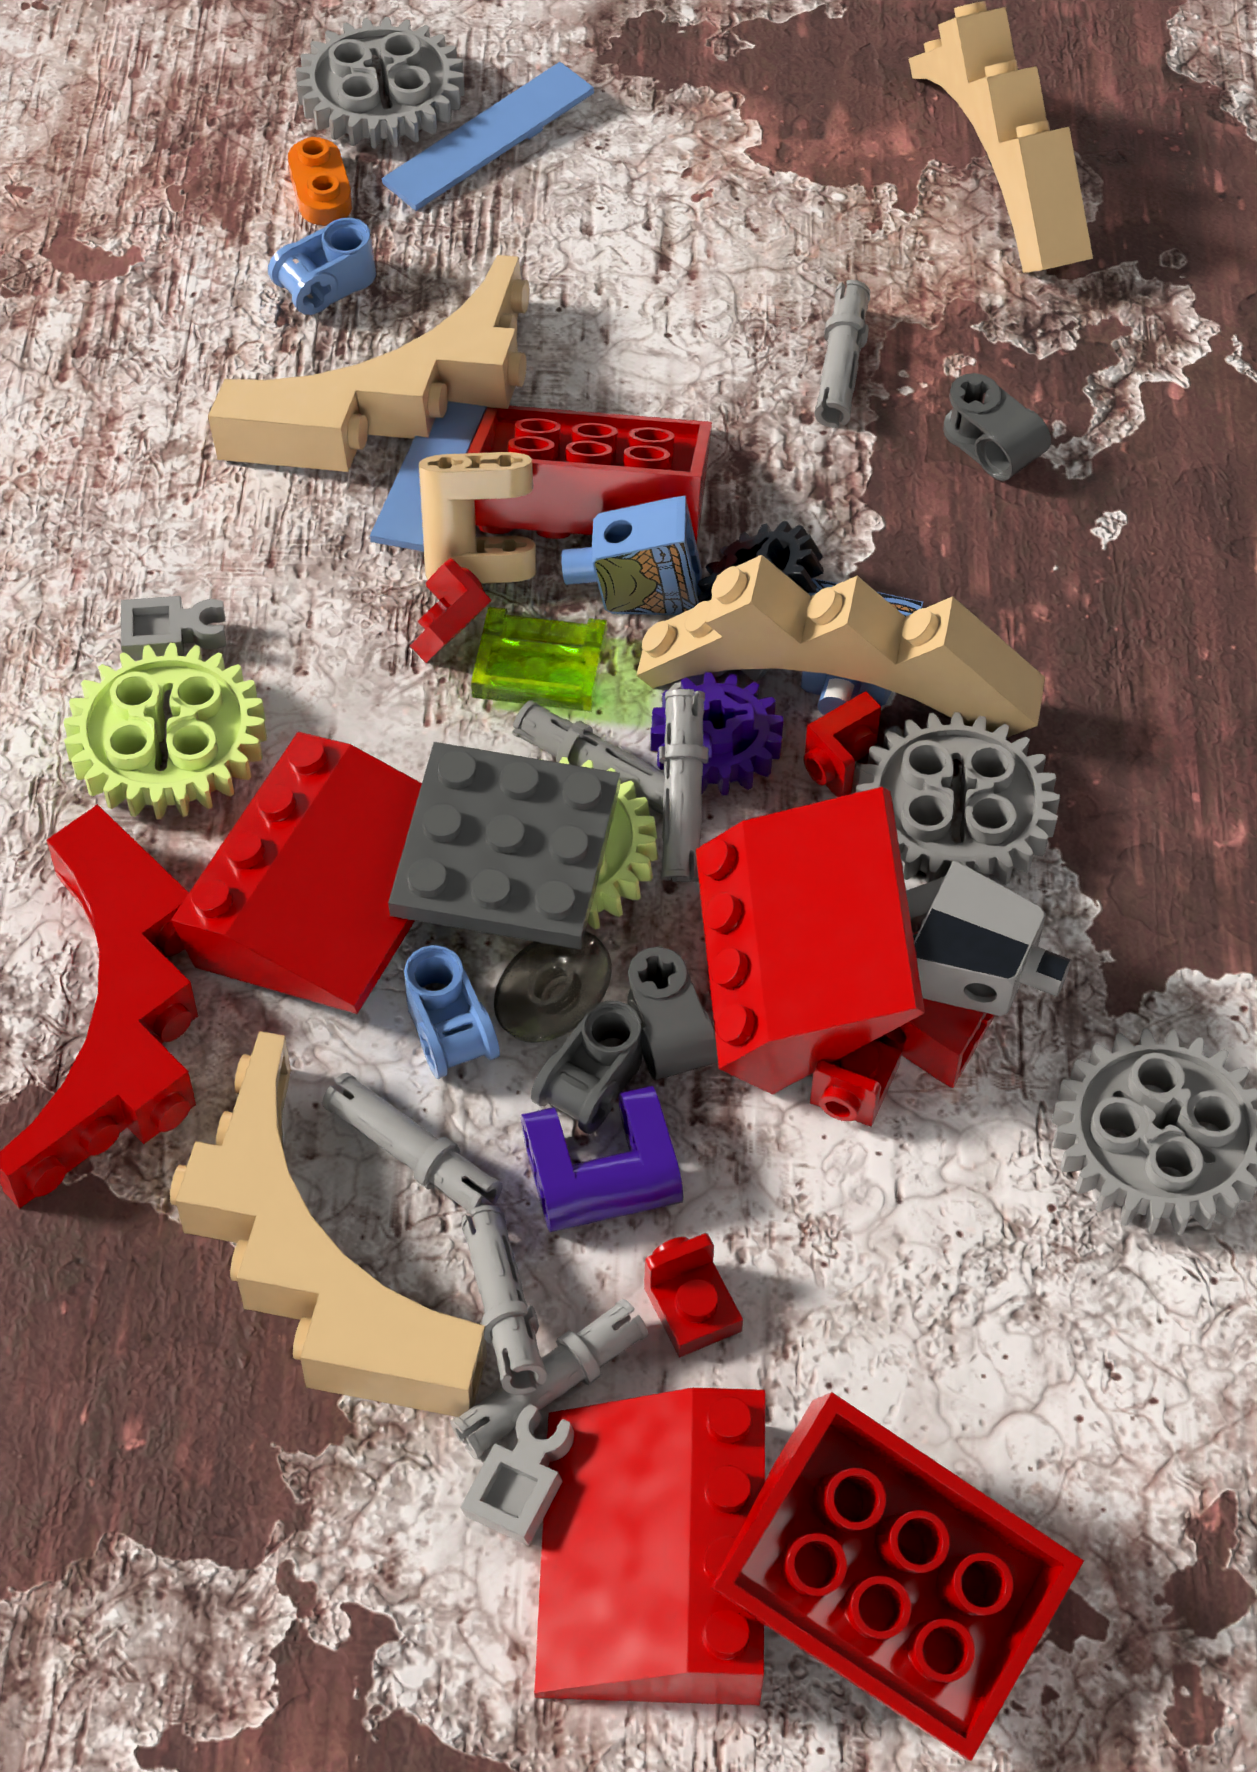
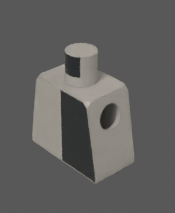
M956 861L952 862L914 940L924 999L998 1016L1009 1012L1021 984L1058 997L1066 980L1072 959L1038 947L1046 913L1040 906Z

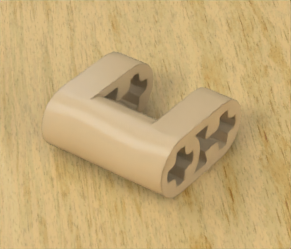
M516 452L442 454L421 460L419 462L425 576L427 580L449 558L454 559L460 567L470 570L479 579L481 584L520 582L534 577L537 573L535 542L520 536L476 537L474 499L515 498L532 492L533 469L531 457Z

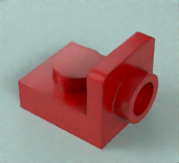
M452 558L445 561L426 582L427 588L439 601L417 621L425 630L410 645L425 663L445 647L492 601L483 591L479 579L470 570L460 567Z
M867 691L807 725L805 754L803 756L805 768L817 784L821 786L826 785L836 797L852 793L855 761L866 756L869 753L870 747L877 743L881 706Z
M874 1040L831 1064L819 1061L813 1073L810 1104L821 1107L826 1114L837 1120H854L872 1127L900 1065L902 1051Z
M708 1233L691 1239L687 1237L670 1239L658 1246L652 1255L645 1259L644 1289L679 1358L738 1334L743 1329V1318L713 1262L714 1244Z

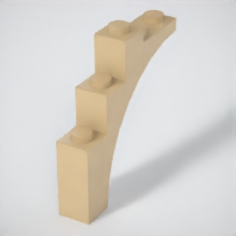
M986 1L954 8L956 18L938 24L941 39L924 43L925 53L909 58L912 79H928L940 85L959 104L972 123L988 154L1001 187L1013 226L1023 273L1041 271L1093 259L1070 128L1065 127L1050 131L1038 68L1034 66L1018 70L1006 7L987 11Z
M497 255L484 281L458 310L431 331L396 350L356 365L314 375L270 380L224 379L208 414L217 460L349 472L357 449H364L368 435L414 439L415 436L429 437L435 418H443L445 416L448 401L508 409L515 387H522L524 384L527 367L525 353L518 352L516 339L517 318L519 313H526L530 295L528 280H521L519 257Z
M763 555L736 567H729L717 575L712 586L711 600L702 601L694 608L666 621H659L649 628L642 641L643 650L636 674L637 677L651 688H656L689 676L705 674V672L713 673L737 669H786L825 673L873 684L915 699L951 718L954 712H959L965 726L972 727L979 716L986 718V730L992 733L1003 724L1009 725L1007 737L1038 726L1045 677L953 596L927 608L919 609L905 617L858 576L835 586L824 588L815 595L810 596Z
M259 1031L252 1054H243L239 1060L235 1076V1092L238 1094L233 1112L224 1111L220 1118L216 1134V1145L195 1141L187 1166L180 1164L175 1170L170 1189V1203L177 1206L183 1232L237 1243L232 1257L230 1277L232 1281L238 1282L244 1309L300 1320L294 1339L293 1358L301 1360L306 1388L454 1417L461 1416L475 1406L487 1358L486 1341L484 1338L485 1325L430 1310L385 1287L345 1256L311 1216L289 1174L283 1152L282 1113L291 1073L285 1035Z

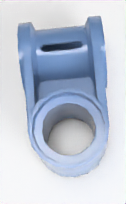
M340 218L334 220L315 233L279 249L270 260L268 275L275 285L280 288H286L292 295V302L299 312L304 315L319 313L330 304L351 293L365 289L374 281L376 267L370 230L367 224L359 219ZM293 259H297L299 262L295 264ZM311 294L313 298H308L307 295Z
M437 945L425 946L413 952L406 961L404 969L406 1002L408 1012L418 1032L425 1058L435 1078L447 1076L448 1068L481 1056H485L488 1060L500 1057L497 1036L489 1014L484 1005L479 1002L462 965V961L457 954L447 947ZM431 983H440L447 986L437 991L422 988Z

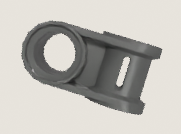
M971 373L958 377L952 383L949 399L953 408L945 417L943 425L944 435L950 443L959 447L979 463L991 477L1000 481L1010 479L1045 453L1051 446V435L1043 419L1037 413L1015 400L1000 388L993 379L986 375Z
M651 947L637 953L631 960L628 969L630 991L627 1003L637 1012L641 1020L642 1054L652 1079L657 1081L718 1063L716 1037L711 1020L705 1008L701 1006L686 964L681 956L673 950L663 947Z
M604 1001L589 1009L562 1047L552 1054L540 1070L531 1091L532 1102L541 1107L550 1104L578 1120V1127L587 1134L595 1132L609 1115L619 1093L624 1090L642 1064L641 1020L637 1012L628 1004L620 1001ZM608 1038H618L625 1041L622 1045L616 1047H606L599 1044Z

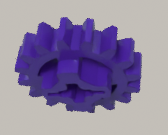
M705 672L703 684L698 686L687 677L681 679V689H693L694 692L702 691L705 693L703 746L709 748L708 763H703L701 794L704 793L709 784H717L722 796L728 795L730 783L738 781L742 787L749 790L753 788L754 772L768 777L771 774L772 759H780L782 750L784 720L783 716L775 715L776 700L773 697L758 700L759 684L753 682L744 689L737 687V675L732 673L726 678L725 683H716L715 677L711 672ZM665 690L662 693V707H654L652 710L650 749L657 752V766L660 770H664V764L659 762V747L665 746V692L669 690Z

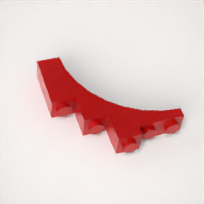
M98 804L47 839L56 876L83 908L97 939L99 948L98 995L86 1040L64 1083L35 1120L0 1151V1184L3 1192L19 1209L36 1196H45L55 1190L61 1184L65 1175L89 1156L99 1155L108 1150L126 1128L143 1144H146L160 1132H168L176 1128L187 1117L190 1109L196 1106L189 1071L162 1045L164 1042L174 1041L183 1035L191 1022L198 1017L191 982L166 958L167 956L176 955L185 949L171 919L189 892Z

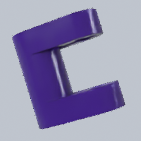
M653 1086L619 1093L620 1115L630 1151L576 1164L571 1163L558 1113L554 1107L521 1114L525 1148L549 1232L683 1203V1186L677 1158L661 1105Z

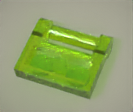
M489 606L471 680L472 698L526 704L528 701L533 700L541 706L592 712L601 660L606 646L607 620L589 618L588 623L584 624L508 615L507 608Z

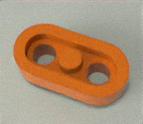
M308 137L294 144L288 152V165L291 182L302 217L310 223L323 226L328 225L334 220L347 218L352 210L351 188L339 148L333 142L320 137Z

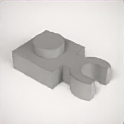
M181 596L121 600L122 653L125 652L134 661L143 659V649L146 645L153 649L156 657L164 656L169 643H175L178 656H184V644L195 643L204 649H219L226 646L224 625L207 626L209 623L226 622L223 601L207 599L198 602L192 608L183 609Z
M531 1404L526 1406L517 1418L515 1430L519 1441L514 1450L511 1451L494 1443L460 1507L466 1517L527 1546L530 1545L563 1482L559 1473L548 1468L550 1462L566 1455L574 1441V1430L571 1423L564 1419L560 1421L556 1432L550 1438L544 1440L535 1438L534 1431L539 1426L542 1416L538 1408Z

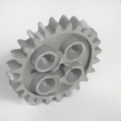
M385 17L380 26H373L368 18H363L362 28L355 29L347 22L343 23L344 34L338 35L327 30L325 32L326 44L312 41L310 43L311 54H301L300 56L302 67L296 68L298 102L299 105H303L304 117L306 119L314 118L315 129L318 131L330 127L331 139L333 140L340 138L346 133L349 134L351 146L358 144L362 138H369L371 148H377L381 139L388 138L393 147H398L399 137L405 135L413 142H419V130L423 129L428 133L436 134L437 121L451 122V110H460V96L465 95L463 61L457 58L455 45L445 46V36L443 34L430 38L429 26L427 25L412 31L410 20L408 19L404 20L399 27L391 26L389 17ZM372 55L378 56L380 60L385 94L388 96L389 109L382 107L376 69L373 67Z
M954 712L950 725H942L934 713H929L927 728L921 729L916 723L908 719L905 721L903 737L888 730L884 735L883 748L870 747L868 763L861 764L859 769L856 793L878 787H884L891 791L901 860L905 862L904 879H910L920 870L927 873V883L945 877L952 862L956 861L987 878L988 875L993 874L1006 885L1010 883L1013 866L1027 873L1031 868L1033 855L1043 857L1048 838L1054 835L1060 795L1053 793L1056 775L1054 773H1043L1046 760L1045 755L1035 754L1027 756L1029 738L1024 737L1011 743L1007 740L1009 725L1003 724L992 733L986 730V718L984 716H979L971 727L964 725L963 718L959 712ZM953 759H958L962 763L960 811L963 814L960 826L961 843L959 844L954 843L951 838L954 793L951 789Z
M1146 1028L1142 1030L1138 1045L1133 1046L1128 1038L1119 1033L1116 1034L1112 1053L1096 1043L1092 1047L1089 1063L1077 1059L1074 1062L1070 1079H1063L1058 1095L1060 1102H1056L1052 1117V1123L1058 1125L1052 1142L1053 1147L1066 1150L1060 1168L1062 1172L1081 1171L1075 1187V1191L1078 1194L1095 1188L1100 1192L1095 1209L1098 1212L1108 1209L1114 1203L1121 1206V1224L1127 1226L1138 1213L1146 1216L1148 1231L1155 1234L1161 1218H1170L1172 1226L1178 1235L1184 1234L1190 1216H1194L1197 1222L1205 1230L1211 1229L1216 1216V1210L1231 1219L1236 1214L1240 1199L1251 1202L1257 1190V1088L1243 1089L1250 1071L1247 1067L1238 1068L1231 1072L1224 1068L1229 1053L1227 1050L1223 1049L1211 1058L1203 1055L1204 1038L1198 1036L1189 1048L1180 1047L1177 1031L1171 1029L1165 1044H1156L1152 1033ZM1143 1085H1155L1161 1088L1164 1093L1153 1092L1146 1089ZM1199 1122L1211 1123L1221 1131H1210L1202 1127ZM1104 1129H1117L1127 1137H1114ZM1160 1167H1172L1184 1176H1170L1164 1173Z

